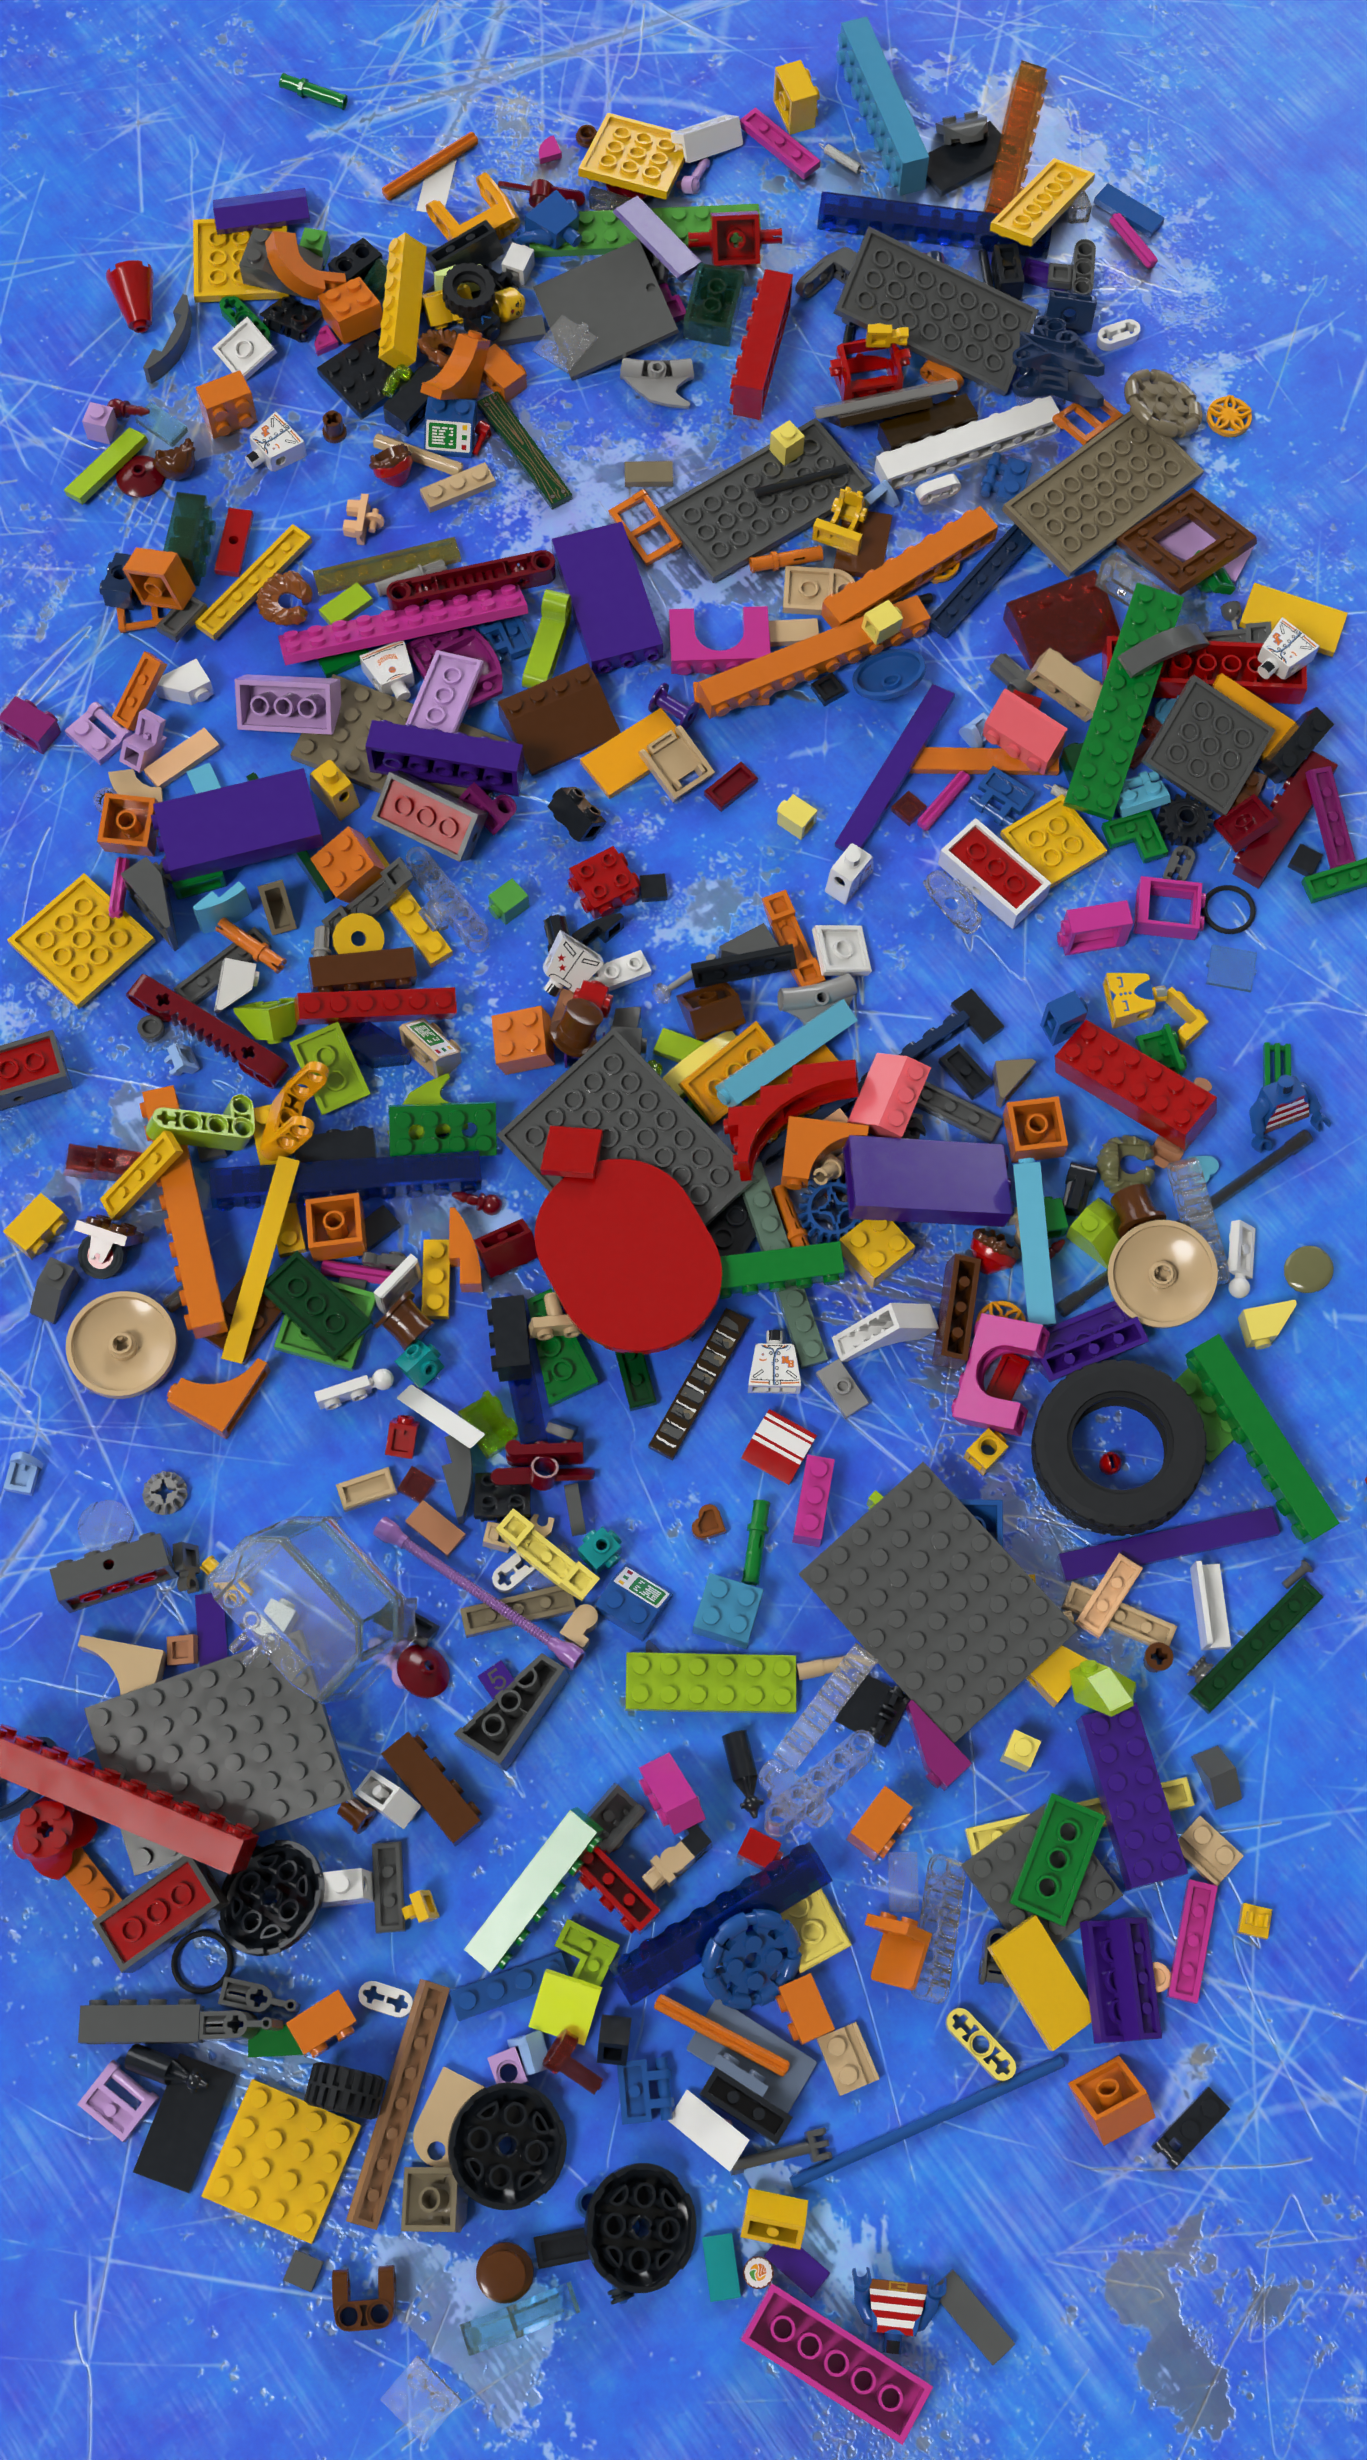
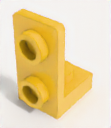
M1171 987L1167 990V1001L1165 1002L1186 1021L1177 1031L1179 1035L1178 1048L1183 1051L1205 1031L1209 1021L1201 1010L1195 1009L1188 1002L1182 992L1176 991Z

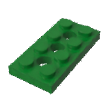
M495 1101L388 1105L390 1160L497 1155ZM466 1123H474L476 1125V1132L472 1136L463 1135L462 1127ZM416 1124L423 1127L422 1136L419 1138L410 1137V1127ZM439 1124L449 1125L450 1132L447 1136L438 1137L435 1130Z
M1050 1793L1009 1904L1065 1927L1106 1816L1054 1793ZM1065 1823L1071 1824L1075 1828L1076 1834L1071 1841L1063 1839L1060 1834V1829ZM1054 1851H1060L1065 1857V1864L1061 1868H1055L1050 1863V1855ZM1045 1878L1050 1879L1055 1885V1890L1050 1896L1043 1895L1039 1889L1040 1882Z

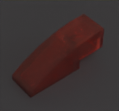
M69 1144L66 1151L63 1175L85 1179L117 1181L142 1153L101 1145L91 1148Z

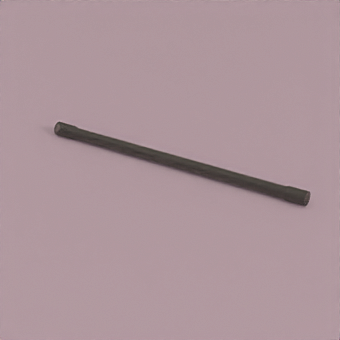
M1303 1129L1287 1140L1283 1146L1186 1213L1176 1222L1189 1227L1193 1226L1284 1160L1313 1142L1312 1136L1307 1130ZM1108 1269L1079 1290L1072 1292L1055 1305L1058 1312L1063 1317L1068 1316L1081 1307L1085 1301L1109 1285Z

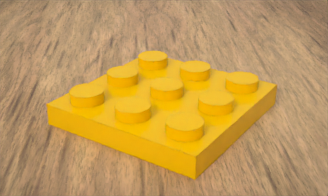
M1063 794L1001 830L1000 833L1001 838L1011 849L1051 882L1050 889L1104 857L1107 853V849L1076 810L1063 806L1065 800Z

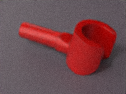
M482 420L475 427V433L479 435L472 452L475 456H478L485 439L487 440L491 437L489 424Z

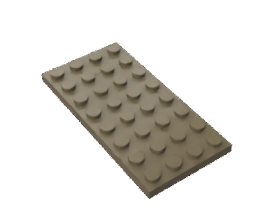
M1129 411L1005 503L1002 511L1069 578L1115 543L1120 535L1149 517L1199 479L1204 470L1171 437L1154 432V429L1147 424L1144 426Z
M333 674L331 678L340 679L341 707L334 734L302 733L290 754L291 759L315 769L327 760H332L351 783L381 794L387 775L370 772L365 748L371 721L387 720L394 724L405 725L414 704L403 700L397 701L393 696ZM461 723L458 732L468 736L489 737L503 742L509 741ZM423 781L456 798H459L467 789ZM485 791L486 794L491 798L493 792Z

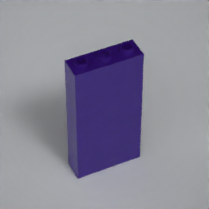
M618 522L552 538V554L555 557V563L565 593L571 595L572 615L588 664L594 674H605L613 669L629 668L637 663L653 662L663 657V641L623 523Z
M304 768L153 804L155 814L151 815L154 830L159 829L161 835L156 837L159 851H164L166 856L165 859H161L165 874H170L173 882L324 846Z
M849 1135L843 1147L849 1219L1005 1227L1010 1217L1014 1215V1202L1010 1200L1011 1179L1007 1176L1009 1160L1008 1156L1004 1153L1003 1144Z

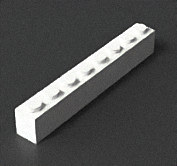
M1051 396L1037 398L1031 403L1015 406L1002 413H994L985 419L971 421L967 425L956 429L951 428L944 433L928 436L921 441L905 444L901 448L892 451H885L876 456L874 471L880 483L886 479L893 490H897L991 457L994 452L1003 453L1060 433L1061 428L1052 420L1053 416L1060 411Z

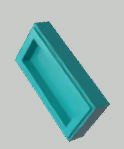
M732 2233L702 2237L710 2302L741 2298Z

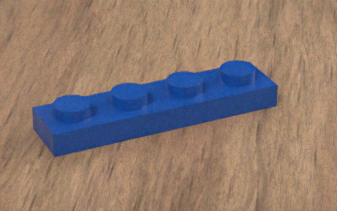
M556 1953L450 1991L458 2021L539 1993L546 1968L569 1976L562 1953Z

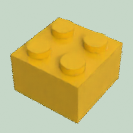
M801 60L775 67L773 102L789 135L815 128L816 117H818L817 100L820 99L817 86H813L808 68L805 69Z
M863 1220L839 1239L842 1256L872 1289L911 1259L916 1247L893 1221Z

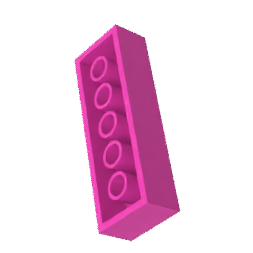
M772 2283L769 2284L740 2337L742 2342L902 2445L933 2388L924 2380Z

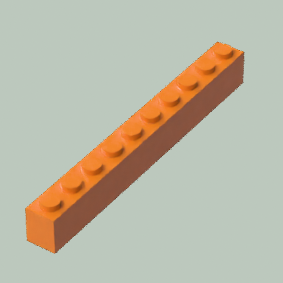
M918 595L893 604L894 607L899 608L903 616L900 632L877 645L861 628L864 618L862 616L699 681L696 696L709 719L716 716L722 717L733 709L749 706L760 697L767 699L774 693L783 689L789 690L805 680L812 681L820 674L834 672L840 666L848 663L854 664L861 658L870 654L876 655L890 646H899L905 640L912 637H921L927 632L931 617Z
M174 1085L142 1092L144 1102L139 1104L142 1117L148 1118V1122L154 1111L158 1108L180 1109ZM146 1134L147 1140L154 1142V1140L150 1139ZM179 1144L183 1153L157 1179L156 1184L157 1187H162L163 1195H159L162 1211L167 1210L169 1217L164 1219L167 1235L172 1234L174 1242H169L172 1258H177L178 1266H174L177 1282H182L184 1290L179 1291L182 1306L188 1307L189 1314L184 1315L188 1331L193 1330L195 1338L199 1339L228 1332L189 1148L188 1145Z

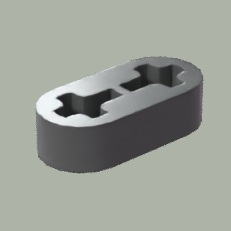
M1184 845L1175 848L1162 879H1171L1175 872L1179 874L1177 880L1186 881L1195 860L1194 851ZM1181 855H1184L1186 859L1181 866L1178 862Z
M578 1483L564 1485L572 1536L586 1534Z

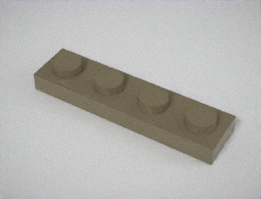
M559 1586L499 1599L505 1603V1606L508 1605V1607H511V1609L532 1623L570 1614L576 1609L573 1596ZM486 1603L460 1609L466 1638L518 1626L495 1611V1609H492V1607H489V1605L487 1606Z

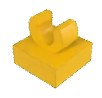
M418 1890L409 1894L412 1904L401 1909L405 1920L417 1918L419 1923L440 1918L430 1890Z
M1242 1903L1237 1933L1264 1940L1268 1939L1272 1909Z

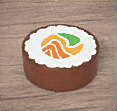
M756 2256L750 2258L745 2263L743 2277L750 2287L755 2289L765 2288L773 2279V2267L766 2258Z

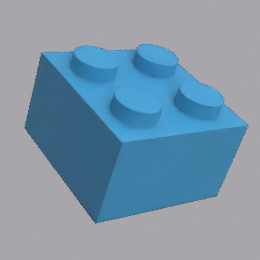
M709 1573L693 1625V1633L747 1649L764 1589Z

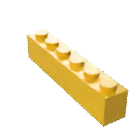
M406 232L398 238H394L388 247L389 258L386 267L387 277L384 286L385 297L383 301L378 355L379 359L399 372L416 362L427 250L425 245Z

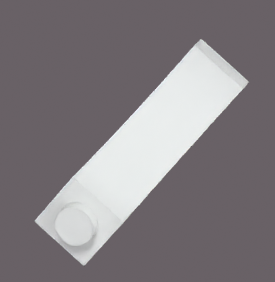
M889 1303L833 1336L832 1340L839 1360L841 1362H848L862 1354L887 1345L920 1340L938 1330L939 1327L930 1304Z

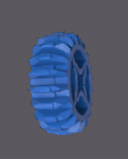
M842 1176L838 1177L836 1182H832L831 1179L825 1185L817 1184V1189L809 1185L808 1191L811 1195L803 1193L801 1196L807 1203L802 1202L798 1205L800 1210L805 1211L798 1215L799 1220H807L802 1224V1228H805V1230L810 1229L808 1232L809 1238L818 1234L816 1240L818 1244H821L824 1238L827 1239V1243L832 1242V1240L839 1241L840 1238L864 1220L854 1219L851 1224L841 1229L842 1219L849 1216L848 1202L839 1201L836 1196V1192L847 1195L846 1182L845 1184L842 1183ZM827 1193V1203L819 1206L817 1210H812L816 1201ZM832 1200H834V1206L838 1211L837 1222H835L831 1212ZM819 1218L820 1221H829L832 1224L833 1230L821 1227L814 1219Z

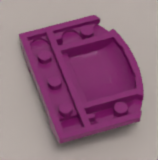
M465 628L422 636L405 644L415 669L421 674L423 679H425L436 650L484 661L483 671L467 710L503 693V675L497 655L487 640L475 629L471 631Z

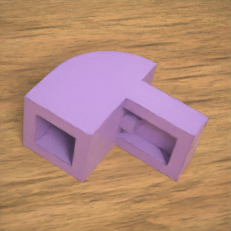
M147 709L141 710L138 715L135 733L123 740L119 762L139 773L155 762L167 740V737L163 736L166 720Z

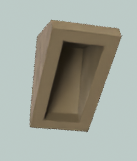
M283 880L257 886L271 934L276 935L297 929Z
M1035 1060L995 1061L992 1073L996 1105L999 1108L1009 1100L1033 1073L1036 1065Z

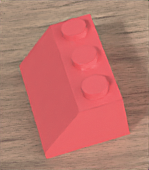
M1005 688L985 721L982 736L989 743L1004 749L1009 756L1024 762L1032 771H1038L1045 775L1061 755L1068 728Z
M877 1053L847 1123L868 1125V1133L876 1137L902 1138L931 1067L908 1056Z

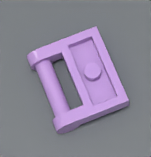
M93 702L81 717L65 729V733L101 766L122 748L123 740L133 735V733L120 726L103 711L104 707L98 702ZM98 718L117 736L111 740L92 722Z
M112 2060L77 2105L122 2142H126L160 2097L153 2091L149 2093L120 2069L121 2065L118 2062ZM110 2079L115 2080L142 2102L137 2110L106 2086Z

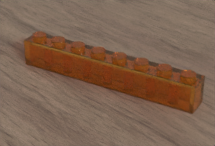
M1021 60L1014 75L981 219L992 222L1024 189L1021 186V182L1024 183L1028 169L1025 168V165H1028L1032 155L1029 147H1032L1036 137L1033 129L1037 128L1040 119L1037 111H1040L1042 108L1044 97L1041 94H1044L1048 84V80L1045 79L1047 69Z

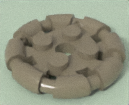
M1142 369L1134 372L1125 383L1124 396L1126 403L1130 404V411L1144 426L1147 424L1154 429V432L1172 438L1176 437V435L1180 438L1187 437L1199 428L1202 422L1201 405L1195 401L1196 395L1184 382L1181 381L1179 383L1174 380L1173 375L1157 369H1152L1151 371Z

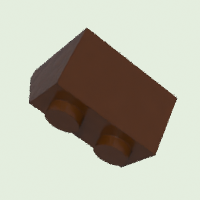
M727 982L700 987L676 996L689 1030L697 1040L710 1039L716 1033L722 1031L736 1030L739 1028V1025L746 1023L739 995Z

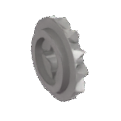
M162 1471L158 1474H152L151 1478L144 1483L142 1496L149 1510L159 1515H169L175 1513L184 1505L187 1499V1486L184 1480L175 1472ZM163 1483L166 1484L168 1490H173L172 1493L167 1494L166 1503H164L161 1495H156L157 1492L162 1491Z

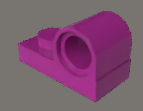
M475 782L458 798L489 813L484 826L493 835L516 812V803L510 796L503 794L492 800Z

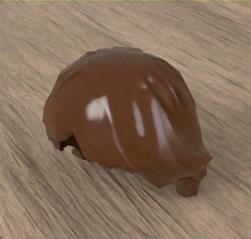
M187 438L180 447H175L174 450H156L153 461L154 467L166 479L171 481H179L189 477L195 468L194 452L196 449L193 447L194 442Z

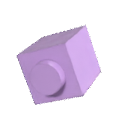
M93 402L89 403L82 420L87 439L110 445L118 427L113 407Z

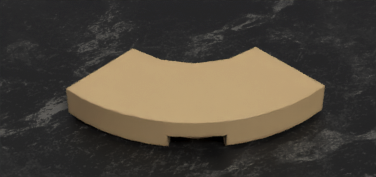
M134 769L108 772L110 782L116 794L156 798L158 803L164 802L161 787H150L143 784L136 777Z

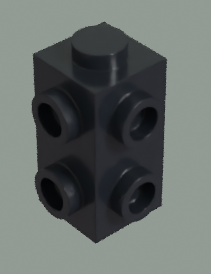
M577 787L559 788L555 791L552 801L547 806L553 812L554 818L568 829L569 835L578 842L593 841L606 824V820L601 816L600 810L591 805L585 798L584 792Z

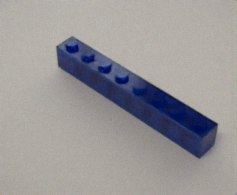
M810 1842L805 1845L796 1846L784 1858L772 1861L763 1871L754 1876L746 1877L741 1881L740 1885L730 1891L720 1893L708 1905L696 1908L687 1918L670 1924L661 1934L644 1940L632 1952L617 1957L614 1963L609 1965L611 1973L632 2006L700 1964L710 1937L714 1938L719 1931L718 1927L729 1918L741 1912H744V1914L752 1913L753 1909H767L780 1914L833 1880ZM753 1925L748 1926L746 1932L753 1931Z

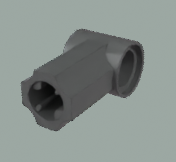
M1001 653L990 665L989 670L1007 686V690L1013 693L1014 690L1031 694L1037 689L1036 686L1026 680L1031 670H1023L1007 654Z

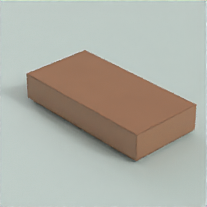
M424 1500L405 1520L406 1524L447 1557L451 1555L466 1537L462 1530Z

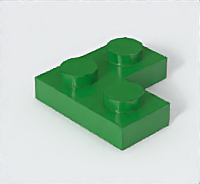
M1150 809L1102 823L1101 829L1110 849L1134 842L1143 864L1167 857L1169 851Z

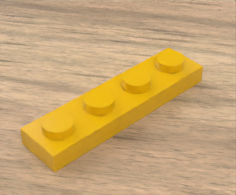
M164 1130L100 1198L112 1220H120L183 1153L172 1131Z

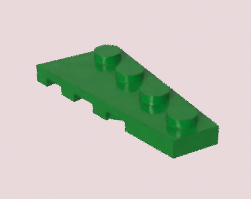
M552 1289L527 1299L531 1319L533 1317L547 1316L544 1296L552 1293ZM554 1336L548 1340L535 1338L549 1408L599 1385L576 1337Z

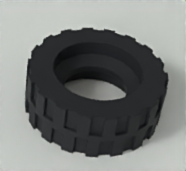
M461 263L447 271V275L443 279V302H445L446 308L452 314H456L460 318L472 319L480 318L482 315H486L489 309H492L493 302L495 301V283L493 276L490 275L487 269L475 263ZM467 282L474 283L480 287L481 293L478 298L464 299L457 293L458 286Z

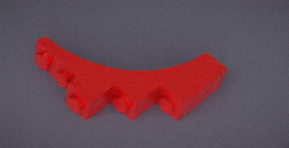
M856 1060L792 1065V1076L788 1077V1084L760 1086V1097L756 1098V1105L728 1107V1118L723 1120L725 1135H730L731 1145H734V1150L737 1152L736 1155H733L734 1171H739L741 1181H752L754 1165L760 1151L768 1140L783 1125L788 1123L789 1116L797 1117L823 1104L859 1097Z

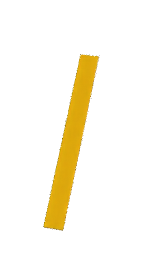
M278 1156L221 1359L243 1364L297 1174L299 1160Z

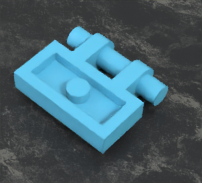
M1144 771L1138 773L1137 777L1125 779L1116 806L1122 818L1171 803L1170 794L1162 780L1154 782L1159 780L1158 773L1155 771L1149 773Z

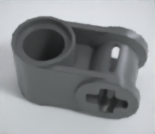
M993 1929L987 1932L983 1938L978 1982L981 1985L989 1982L1003 1984L1005 1988H1009L1007 1980L987 1949L990 1946V1939L993 1934H999L1003 1937L1008 1933L1004 1929ZM989 1971L1001 1972V1974L989 1973Z

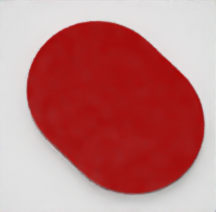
M630 1159L602 1160L597 1163L594 1179L564 1177L545 1198L535 1225V1247L538 1259L569 1319L586 1338L615 1352L651 1354L681 1344L704 1326L705 1321L713 1309H715L720 1297L722 1285L721 1259L713 1238L690 1198L679 1183L669 1174L641 1161Z

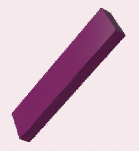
M1331 766L1305 772L1330 869L1355 862L1356 859Z

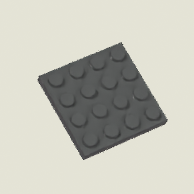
M1193 675L1183 688L1141 763L1193 798L1198 799L1202 804H1208L1207 807L1220 816L1227 815L1274 734L1275 729Z
M1046 1803L960 1865L1007 1932L1031 1915H1034L1009 1904V1900ZM1065 1823L1060 1829L1062 1838L1071 1841L1075 1837V1828L1071 1824ZM1054 1851L1050 1855V1863L1055 1868H1061L1065 1864V1857L1060 1851ZM1092 1853L1065 1927L1039 1916L1037 1917L1054 1945H1057L1080 1928V1922L1091 1920L1122 1897L1123 1894L1095 1854ZM1043 1879L1039 1884L1040 1892L1045 1896L1052 1895L1055 1890L1054 1883L1050 1879Z

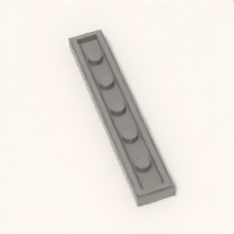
M950 378L812 407L813 414L817 419L956 391L958 389L957 380Z

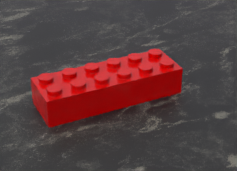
M765 269L763 279H758L756 293L759 294L757 298H753L751 312L754 313L752 317H748L746 331L749 332H747V336L743 335L741 350L743 351L737 357L735 368L737 373L736 375L733 374L731 379L730 404L733 405V415L761 420L791 307L793 274Z
M1088 1020L1082 1023L1055 1055L1056 1073L1184 1151L1187 1150L1217 1113L1216 1096Z

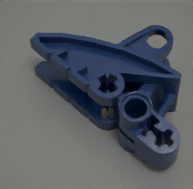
M1040 316L1034 320V334L1020 332V347L1012 355V362L1020 367V374L1022 375L1013 383V393L1019 397H1034L1052 394L1083 406L1093 408L1104 406V396L1084 374L1096 377L1104 375L1105 365L1075 332L1066 330V322L1063 319ZM1024 386H1028V387H1029V388H1027V389H1020V387H1024Z

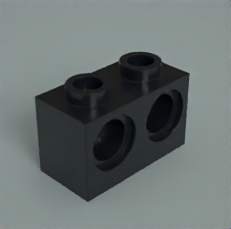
M365 238L351 244L347 250L334 257L328 263L329 272L345 273L346 282L360 277L366 284L384 270L382 254Z
M1017 243L994 245L991 268L995 289L1017 300H1021L1025 281Z

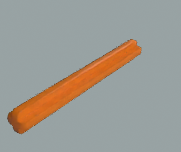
M469 132L382 188L383 196L387 200H391L478 144L477 136L474 132Z
M663 1994L658 1996L654 2004V2008L657 2011L779 2076L786 2075L790 2066V2062Z

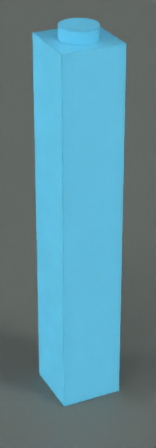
M842 999L834 1003L717 1084L715 1089L717 1090V1097L720 1102L727 1105V1107L738 1105L758 1091L760 1086H765L791 1068L792 1065H795L858 1021L846 1001Z
M1023 1158L1018 1160L1019 1164H1013L1028 1322L1043 1326L1056 1325L1040 1162H1035L1034 1158Z

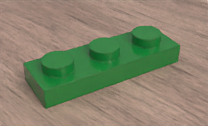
M1367 858L1303 877L1301 883L1311 904L1367 887Z

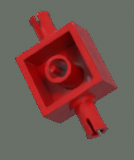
M757 211L710 213L711 229H709V232H688V247H709L711 249L713 266L760 264L761 244H782V228L761 229L759 213ZM733 233H737L741 237V239H737L736 244H733L732 240L729 239L733 237Z

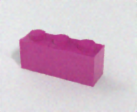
M807 1454L792 1543L820 1547L835 1459Z
M670 1753L639 1767L643 1779L639 1780V1784L645 1796L648 1797L653 1810L657 1812L663 1827L669 1825L674 1835L706 1819L697 1796Z

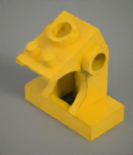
M846 487L845 490L840 489L839 498L836 497L833 502L831 512H834L831 521L816 519L813 525L812 540L857 556L861 549L863 534L855 531L860 522L864 523L868 509L865 508L863 492L857 491L856 493L851 491L850 487ZM843 519L851 522L849 528L839 526V520Z

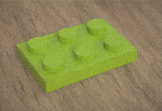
M339 1022L289 1042L300 1069L313 1061L321 1062L329 1069L326 1084L313 1095L321 1115H325L371 1094ZM310 1072V1073H312V1074H314V1075L322 1076V1075H320L319 1073Z

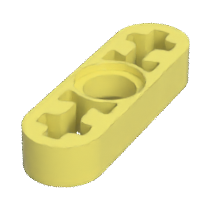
M963 2008L952 2010L947 2015L945 2021L946 2028L950 2034L993 2079L1006 2081L1013 2077L1016 2071V2063L1012 2056L969 2011ZM954 2015L957 2017L965 2016L964 2024L969 2030L973 2028V2025L978 2029V2031L968 2037L967 2042L962 2038L967 2033L961 2027L954 2029L952 2026L955 2023L952 2018ZM976 2036H983L988 2040L989 2048L983 2054L977 2053L973 2049L972 2042ZM994 2048L999 2051L998 2054L994 2055L1000 2062L1006 2060L1009 2063L1006 2067L1009 2071L1007 2075L1004 2072L996 2073L997 2065L992 2059L989 2060L988 2064L983 2060L992 2054Z

